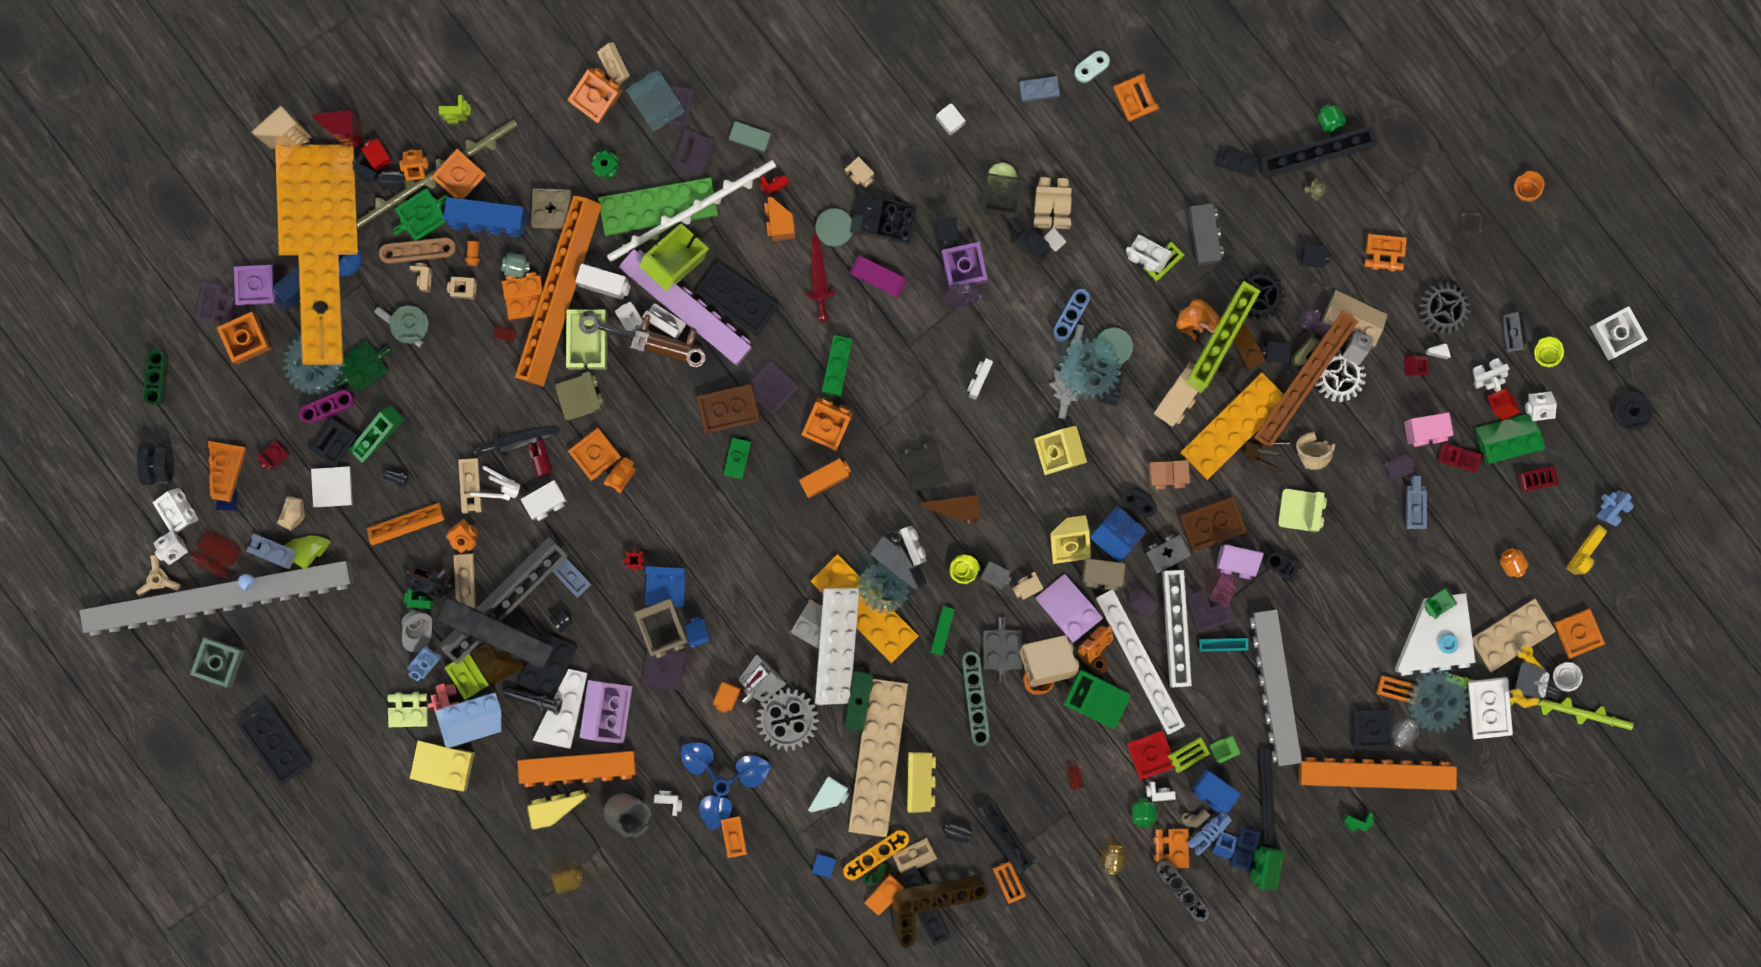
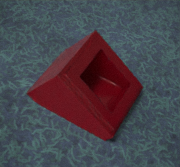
M1428 356L1404 357L1405 376H1427Z

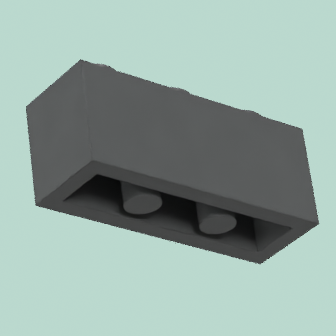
M1213 203L1191 206L1188 211L1196 264L1218 263L1222 260L1221 257H1224L1223 246H1219L1218 238H1221L1220 227L1216 226V219H1218L1217 208H1214Z

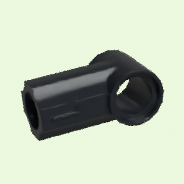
M1109 366L1104 385H1102L1099 393L1098 402L1117 406L1125 370Z

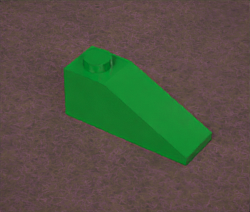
M392 406L379 412L349 450L364 463L396 431L405 419Z

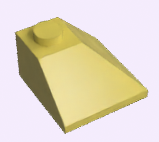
M1086 515L1066 518L1050 533L1053 564L1091 559L1090 535Z

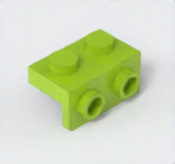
M458 95V106H439V115L448 124H458L459 121H468V115H471V106L463 95Z

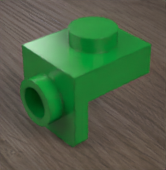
M1446 587L1428 598L1424 605L1427 614L1437 619L1441 614L1457 605V601Z
M1367 811L1363 822L1344 815L1342 822L1347 823L1346 828L1357 831L1358 828L1367 832V829H1371L1374 823V818H1372L1374 814Z

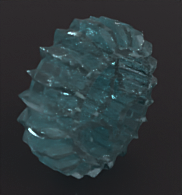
M881 562L877 565L872 564L870 569L866 568L864 574L860 576L861 581L858 582V586L861 588L858 590V593L863 594L860 600H866L865 606L871 605V611L878 608V613H882L883 610L886 614L890 613L891 610L895 612L907 600L906 595L909 594V590L906 588L909 584L904 582L886 566H883ZM883 575L886 577L884 579H880L877 577L876 579L873 576ZM883 597H892L894 600L884 601L881 599Z

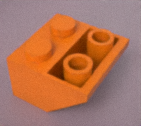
M768 197V203H764L766 217H770V222H766L768 236H772L773 241L795 239L793 214L772 197Z

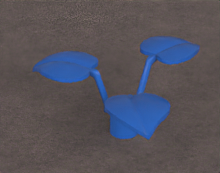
M700 742L683 744L681 748V758L685 768L695 775L702 774L706 768L714 781V791L717 797L708 795L702 799L699 805L700 815L709 830L718 828L722 825L721 819H726L730 816L732 810L730 800L720 797L729 791V785L737 777L740 776V781L744 786L753 788L759 786L765 780L771 769V765L763 758L749 755L737 761L736 769L739 773L735 774L730 780L725 777L716 778L708 766L712 763L714 755L712 749L707 744Z

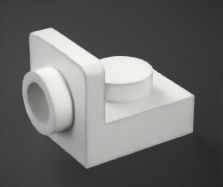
M1149 781V786H1146L1147 797H1150L1151 801L1176 799L1175 791H1170V788H1159V792H1156L1155 781Z

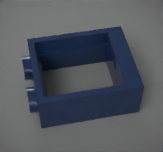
M299 266L272 287L273 299L285 313L300 301Z

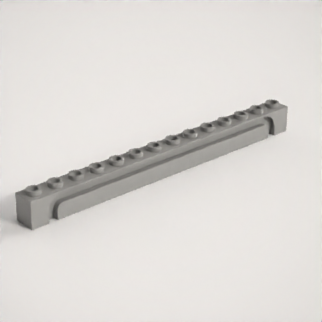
M343 561L311 567L306 570L300 569L256 577L255 583L247 591H244L239 586L238 581L79 610L83 633H90V636L101 635L103 630L108 629L109 633L121 631V627L128 626V629L139 628L140 623L147 622V626L159 624L158 620L166 619V622L176 621L178 616L185 615V619L197 617L196 613L204 612V615L214 614L216 609L223 608L224 612L235 610L234 606L242 605V608L252 607L254 602L261 601L262 605L273 603L272 599L280 598V601L290 600L292 595L299 594V598L311 596L310 592L318 591V594L330 592L329 589L335 587L337 591L349 589L348 585L353 584L350 562Z

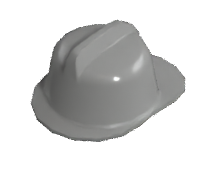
M411 608V611L403 617L401 622L402 644L406 650L417 652L422 650L425 645L427 646L431 640L432 618L426 613Z

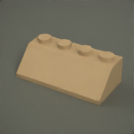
M281 106L252 131L257 138L271 149H275V145H308L310 143L309 140L312 138L301 124Z

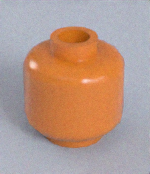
M1510 548L1504 551L1500 558V565L1507 576L1519 578L1526 573L1525 570L1528 568L1529 563L1521 550Z

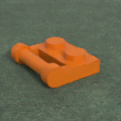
M1144 74L1113 87L1128 122L1160 109L1153 100L1145 82L1146 77ZM1135 84H1139L1148 107H1143L1134 87Z

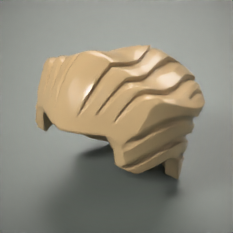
M286 497L277 524L290 531L297 527L305 517L303 500L301 498Z

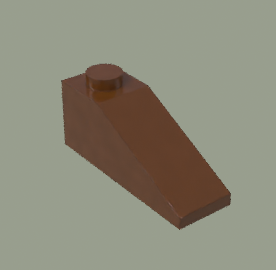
M1243 321L1232 341V345L1245 372L1263 364L1266 360Z
M978 495L920 503V507L959 521H965L966 524L977 523V519L981 518Z

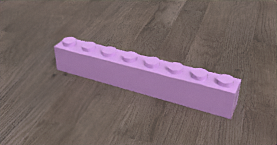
M633 249L619 268L738 366L752 348L749 346L751 342L743 335L741 337L735 334L736 329L729 323L724 325L717 313L707 311L705 309L707 305L700 299L695 301L691 297L692 293L687 288L683 287L681 289L675 285L666 292L639 267L645 253L641 250L636 252Z

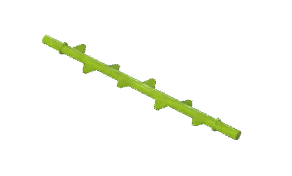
M1449 673L1445 675L1446 681L1461 684L1463 687L1468 686V681H1476L1468 679V677L1464 678ZM1568 697L1561 703L1544 699L1537 704L1541 706L1543 715H1547L1552 709L1575 715L1577 723L1580 725L1586 719H1591L1628 730L1633 728L1632 722L1617 719L1614 716H1607L1605 708L1602 706L1596 712L1573 707L1571 698Z

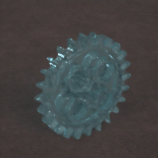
M299 335V341L293 339L294 346L288 345L290 352H284L288 359L283 360V362L287 363L283 370L289 371L285 377L291 378L289 383L295 384V389L301 388V392L306 393L308 391V394H314V392L321 394L322 390L328 391V386L334 387L333 380L339 381L336 375L343 374L339 367H343L344 364H328L327 368L324 365H315L316 367L302 364V366H299V359L302 358V335ZM312 372H314L315 377H314V379L311 381V380H310V374H311Z
M1086 338L1085 344L1078 340L1079 346L1076 347L1074 344H1071L1073 350L1066 349L1068 357L1062 356L1065 363H1060L1059 365L1064 370L1059 371L1060 375H1065V377L1061 381L1068 382L1065 388L1069 389L1072 387L1070 393L1074 394L1077 392V398H1080L1083 394L1086 401L1089 396H1092L1094 401L1096 395H1099L1102 399L1103 392L1109 395V388L1115 390L1113 382H1120L1116 377L1122 375L1121 371L1117 370L1122 365L1116 363L1120 360V357H1113L1116 354V350L1109 351L1111 345L1108 344L1104 347L1103 340L1099 344H1097L1096 338L1093 339L1092 343ZM1084 353L1091 355L1087 361H1082L1081 356ZM1105 360L1108 362L1106 368L1098 367L1100 361ZM1075 362H1078L1083 366L1075 365ZM1091 366H1093L1095 371L1105 373L1106 376H1101L1095 371H1090V373H1088L1085 367L1091 368ZM1080 370L1083 372V375L1080 378H1074L1073 373ZM1093 378L1101 380L1096 386L1090 384Z
M1437 670L1436 675L1430 671L1429 677L1423 673L1422 681L1416 678L1417 686L1411 684L1414 691L1407 692L1412 696L1406 699L1411 704L1407 706V709L1412 711L1409 714L1410 717L1415 718L1414 722L1416 724L1420 723L1422 729L1427 726L1429 732H1431L1433 727L1436 733L1439 732L1440 728L1446 732L1447 726L1454 729L1453 723L1460 724L1458 718H1465L1462 712L1469 711L1465 707L1466 704H1470V701L1465 699L1469 696V693L1463 692L1467 687L1461 685L1463 682L1461 679L1456 680V675L1452 674L1450 676L1448 671H1445L1443 675L1440 670ZM1438 684H1442V689L1439 692H1435V687ZM1428 697L1427 704L1421 705V700ZM1454 697V704L1448 705V700ZM1436 699H1439L1441 702L1437 704ZM1441 711L1440 717L1434 718V713Z

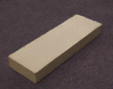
M474 554L454 555L456 600L476 609Z

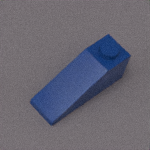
M699 617L688 620L689 624L685 625L690 647H696L712 641L705 619L700 620Z

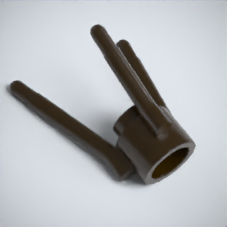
M1252 440V442H1247L1244 456L1249 457L1248 461L1256 462L1277 473L1281 472L1280 469L1256 458H1260L1261 454L1280 456V453L1263 450L1262 446L1264 444L1260 441ZM1275 441L1273 445H1291V442Z

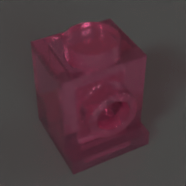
M1222 572L1210 600L1228 607L1237 588L1234 586L1236 578Z

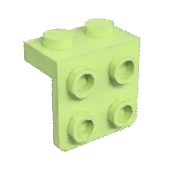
M1291 489L1283 490L1278 525L1285 528L1318 532L1320 528H1323L1324 517H1321L1322 509L1326 508L1327 503L1324 493H1311Z

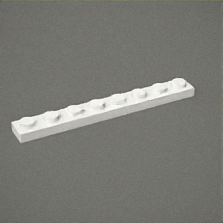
M1110 590L1095 598L1109 625L1112 626L1116 639L1167 735L1184 727L1185 725L1114 590Z

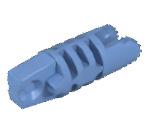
M1222 811L1221 814L1211 819L1210 823H1207L1201 829V832L1199 831L1187 843L1190 848L1195 847L1194 852L1200 855L1212 841L1214 842L1219 837L1220 833H1223L1232 819Z

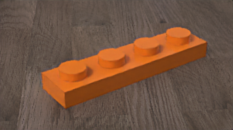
M440 502L368 527L367 531L371 545L382 543L443 521L444 515Z

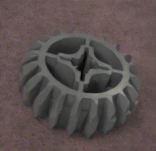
M1439 283L1437 288L1433 285L1430 287L1431 292L1428 290L1424 292L1427 297L1422 296L1420 298L1425 303L1418 305L1419 308L1424 309V311L1419 312V315H1425L1421 322H1429L1426 328L1434 326L1432 332L1435 333L1439 328L1441 335L1444 334L1445 330L1447 334H1451L1452 329L1455 332L1459 331L1458 326L1464 327L1463 321L1469 320V317L1464 314L1471 313V310L1466 309L1471 304L1470 302H1464L1468 296L1464 295L1462 297L1460 295L1463 293L1462 289L1456 292L1457 285H1453L1451 289L1449 283H1446L1444 287L1442 283ZM1440 294L1450 295L1455 300L1447 301ZM1435 297L1436 309L1431 313L1430 304ZM1452 305L1448 310L1437 313L1442 307ZM1458 305L1459 313L1456 320H1454L1453 308ZM1442 316L1445 321L1448 320L1449 324L1440 323L1435 317Z

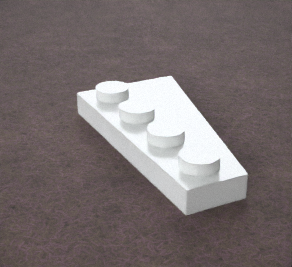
M568 669L554 699L561 698L563 700L562 709L558 715L547 711L533 741L571 749L588 673Z

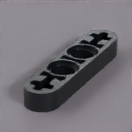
M1160 859L1156 863V872L1196 921L1207 920L1210 915L1207 904L1169 859ZM1161 865H1169L1168 870L1171 873L1169 877L1165 870L1161 871ZM1175 878L1181 879V886L1173 887L1171 885L1172 880ZM1186 893H1192L1194 899L1187 902L1183 899V896ZM1196 903L1200 910L1204 909V915H1197V909L1194 906Z

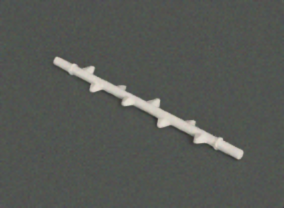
M771 160L735 182L727 179L724 180L723 189L702 201L695 200L692 207L672 218L665 215L662 216L659 226L641 236H632L631 242L626 245L623 244L622 247L608 254V259L611 262L650 239L657 240L660 233L679 222L687 225L690 224L691 215L712 203L719 204L721 198L742 186L751 189L753 180L757 177L760 178L761 175L775 168V163Z

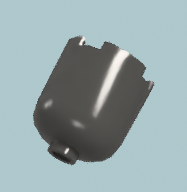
M617 793L607 801L604 807L606 822L624 837L637 838L649 827L647 825L649 817H652L650 808L646 803L632 795Z

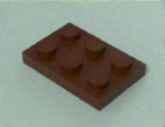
M753 383L696 396L705 434L761 421Z
M1234 496L1179 516L1192 552L1247 533Z

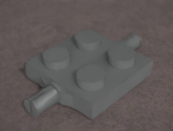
M998 617V629L983 631V669L998 671V683H1006V671L1022 669V659L1019 653L1022 648V631L1006 629V617Z

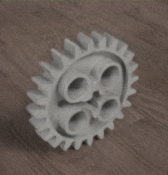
M788 688L787 693L784 694L783 690L780 689V695L774 693L772 699L770 697L767 699V704L761 702L764 709H758L762 716L756 717L757 720L761 721V724L757 725V727L763 728V731L759 734L767 735L764 741L770 739L771 747L776 743L777 750L783 745L785 751L788 750L789 746L794 751L796 744L801 748L803 747V740L809 743L807 736L814 737L811 730H817V727L813 723L819 722V720L814 719L813 716L817 715L818 712H812L816 705L808 704L811 698L803 699L805 693L798 696V690L796 689L791 694L790 688ZM791 703H798L800 705L798 713L794 714L790 711ZM773 707L781 709L780 717L775 718L771 715ZM785 714H788L789 717L804 715V718L790 721V725H787L786 722L771 725V721L784 719ZM800 721L804 724L805 728L802 732L794 730L795 722ZM777 726L785 728L786 733L784 736L779 737L775 734Z

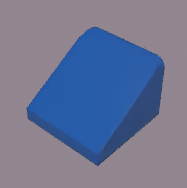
M1225 832L1220 833L1212 853L1230 859L1234 854L1238 838Z

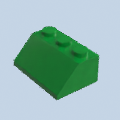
M1530 414L1474 428L1480 451L1483 455L1484 465L1545 449L1540 429L1536 422L1532 421Z

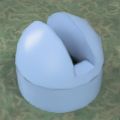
M243 574L240 576L238 583L244 591H247L253 586L256 579L251 575Z

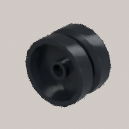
M141 443L137 451V473L141 485H154L156 481L160 485H169L173 482L174 454L170 443H158L156 447L152 443Z

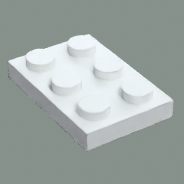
M1507 677L1468 681L1473 739L1513 735Z

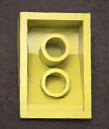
M418 741L410 779L449 789L466 791L475 752L452 747L446 748V746Z

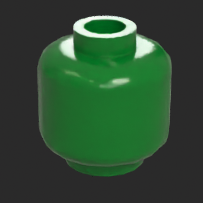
M1326 105L1321 108L1318 121L1323 130L1331 134H1336L1343 130L1346 118L1340 107Z
M1138 799L1137 803L1131 806L1132 822L1137 824V827H1152L1153 823L1157 821L1156 805L1149 802V799Z

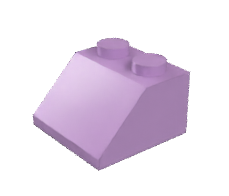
M1228 545L1220 546L1216 569H1220L1221 574L1231 575L1234 572L1238 573L1240 578L1250 579L1251 576L1255 577L1257 575L1263 553Z

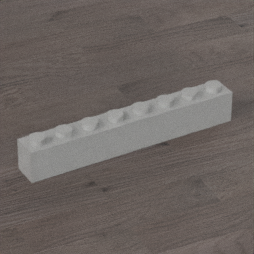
M1277 610L1252 613V617L1249 620L1251 629L1255 631L1253 645L1258 650V655L1256 656L1257 667L1261 668L1259 682L1260 686L1264 687L1262 701L1263 705H1267L1268 713H1265V720L1267 724H1270L1271 732H1268L1269 742L1273 743L1274 751H1271L1273 763L1276 762L1277 766L1302 763Z

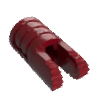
M541 439L537 442L538 451L535 444H528L536 477L553 473L544 440Z

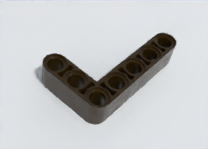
M973 875L897 891L893 895L892 900L893 928L898 942L905 948L915 943V913L979 901L987 897L989 889L980 876Z

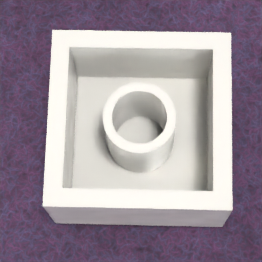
M1629 306L1590 326L1608 360L1648 340Z

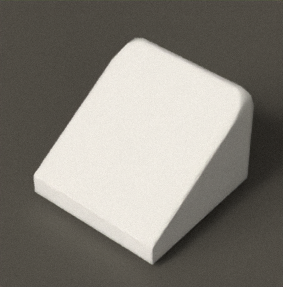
M1447 344L1438 345L1425 351L1427 355L1443 359L1451 357Z

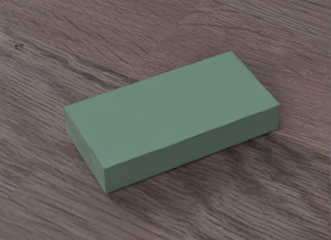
M735 121L729 140L765 152L771 133Z

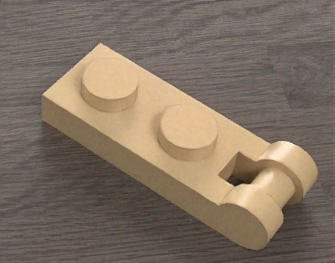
M479 459L458 460L462 513H469V511L482 512L481 497L470 495L471 492L481 493ZM468 498H474L475 503L468 504Z

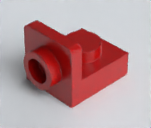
M785 175L774 177L769 185L763 176L760 177V188L764 194L768 192L770 196L789 185V180Z

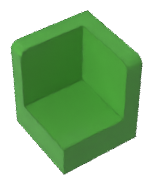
M1228 736L1210 745L1217 763H1222L1240 754L1233 736Z

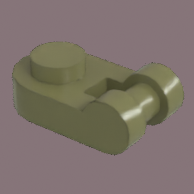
M1314 335L1292 356L1291 364L1293 366L1303 365L1306 362L1307 354L1313 353L1319 342Z

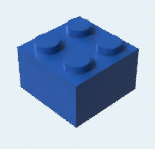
M1117 506L1090 538L1120 563L1141 539L1146 530Z
M1205 769L1192 786V789L1195 791L1193 794L1204 802L1206 800L1211 802L1209 806L1220 814L1222 811L1228 813L1241 795Z

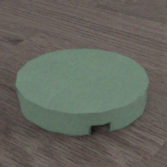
M836 208L828 209L821 213L817 219L815 226L817 236L827 246H842L852 236V232H850L852 219L843 210Z
M407 305L397 309L391 316L390 329L397 340L411 344L424 338L428 331L429 322L426 314L419 308Z
M1120 328L1104 330L1095 341L1097 357L1108 366L1123 364L1130 358L1133 351L1131 337Z

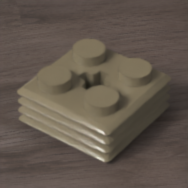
M534 188L532 190L531 226L533 228L563 229L572 201V192L566 189ZM551 204L556 208L552 213L547 210V207H550Z

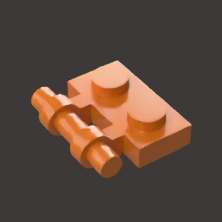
M1368 234L1366 254L1373 255V259H1365L1364 267H1371L1372 270L1381 268L1389 269V271L1393 272L1395 270L1403 271L1404 263H1398L1397 257H1405L1406 238ZM1380 255L1390 256V261H1380Z
M1155 829L1153 840L1156 843V854L1154 855V861L1157 863L1160 859L1166 858L1176 868H1189L1188 829H1168V837H1163V829ZM1163 843H1168L1169 854H1163Z

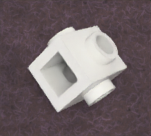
M1552 392L1529 394L1528 402L1525 404L1526 413L1530 414L1532 421L1554 419L1557 403Z
M173 530L154 542L156 548L155 555L160 561L164 560L168 565L180 559V557L188 552L184 540Z

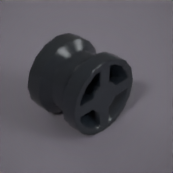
M562 608L558 610L556 615L550 617V620L560 632H563L567 625L574 623Z

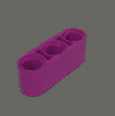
M861 256L857 257L849 272L856 278L898 298L907 282L900 275Z
M339 391L302 407L299 416L302 421L314 424L352 408L356 400L350 392ZM344 395L349 396V402L346 405L341 403V398ZM330 402L331 410L324 412V404ZM308 410L314 412V416L310 420H307L305 416Z

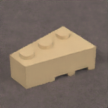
M1190 361L1154 412L1156 416L1172 427L1175 423L1180 424L1185 417V414H1183L1186 408L1190 409L1196 401L1194 397L1199 392L1185 384L1195 365Z

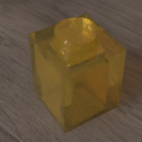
M576 867L552 875L557 894L581 887V882H583L581 872L577 871Z

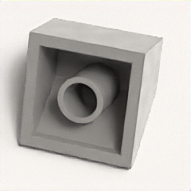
M810 599L790 632L818 649L820 647L823 606Z

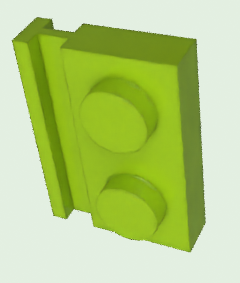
M470 653L458 665L452 662L445 667L465 700L489 686L488 681Z

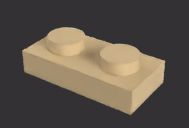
M614 42L608 43L597 52L610 79L620 84L630 76Z

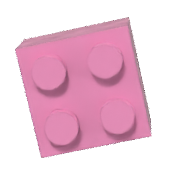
M1449 413L1414 418L1404 422L1408 444H1414V447L1429 444V441H1433V444L1448 441V437L1453 436Z

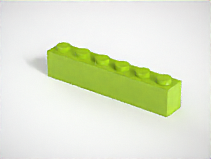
M1244 281L1238 287L1185 384L1201 393L1204 391L1260 290Z

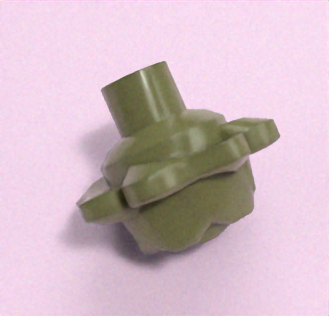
M1316 177L1311 185L1305 186V192L1311 193L1312 198L1318 201L1325 194V185Z

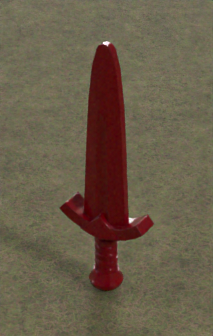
M814 235L811 252L813 295L807 292L805 296L818 301L819 314L817 320L819 322H826L828 316L826 314L825 300L833 297L836 292L832 290L828 293L819 237Z

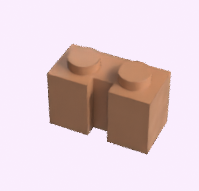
M1189 460L1151 462L1148 464L1150 487L1155 486V490L1166 489L1168 485H1174V489L1185 488V484L1190 483Z

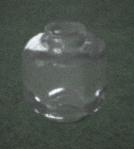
M1405 718V720L1400 719L1391 734L1394 738V743L1401 748L1404 746L1411 747L1420 734L1418 724L1408 718Z

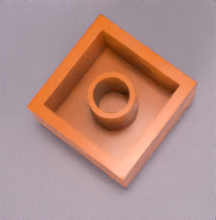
M253 312L217 327L228 355L234 364L238 365L272 349L257 314Z

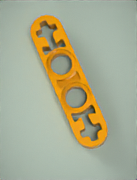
M903 830L895 831L847 863L843 871L844 876L849 880L859 878L904 848L909 842L908 834ZM897 834L905 835L904 843H896L895 846L897 848L893 850L892 844L888 840L892 839V842L897 839ZM882 844H886L890 848V852L887 855L879 853V847ZM865 855L873 857L874 862L872 865L866 866L863 863ZM859 860L860 865L865 870L861 871L859 868L855 871V876L852 874L848 875V867H856L858 865L856 861Z

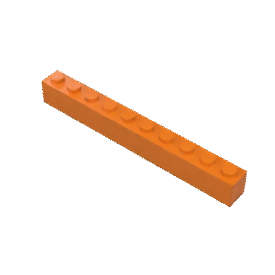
M573 196L515 378L544 387L565 322L567 310L569 309L577 284L576 278L580 265L584 262L601 210V204L588 198Z

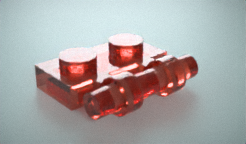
M206 531L197 547L203 551V554L199 556L194 553L191 560L196 562L197 566L205 567L212 571L211 573L215 576L219 575L225 578L228 571L224 570L223 566L225 564L233 566L241 549ZM210 555L218 559L216 565L208 561Z

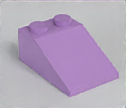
M1065 574L1035 598L1071 643L1075 642L1102 619V616Z

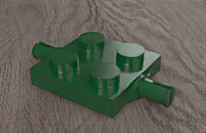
M366 340L343 356L342 364H337L343 377L334 382V385L339 389L348 383L359 394L389 373L384 365L383 357L392 351L386 345L377 352Z

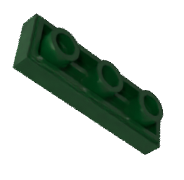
M854 671L845 728L865 731L874 674ZM858 698L862 699V704L858 703Z

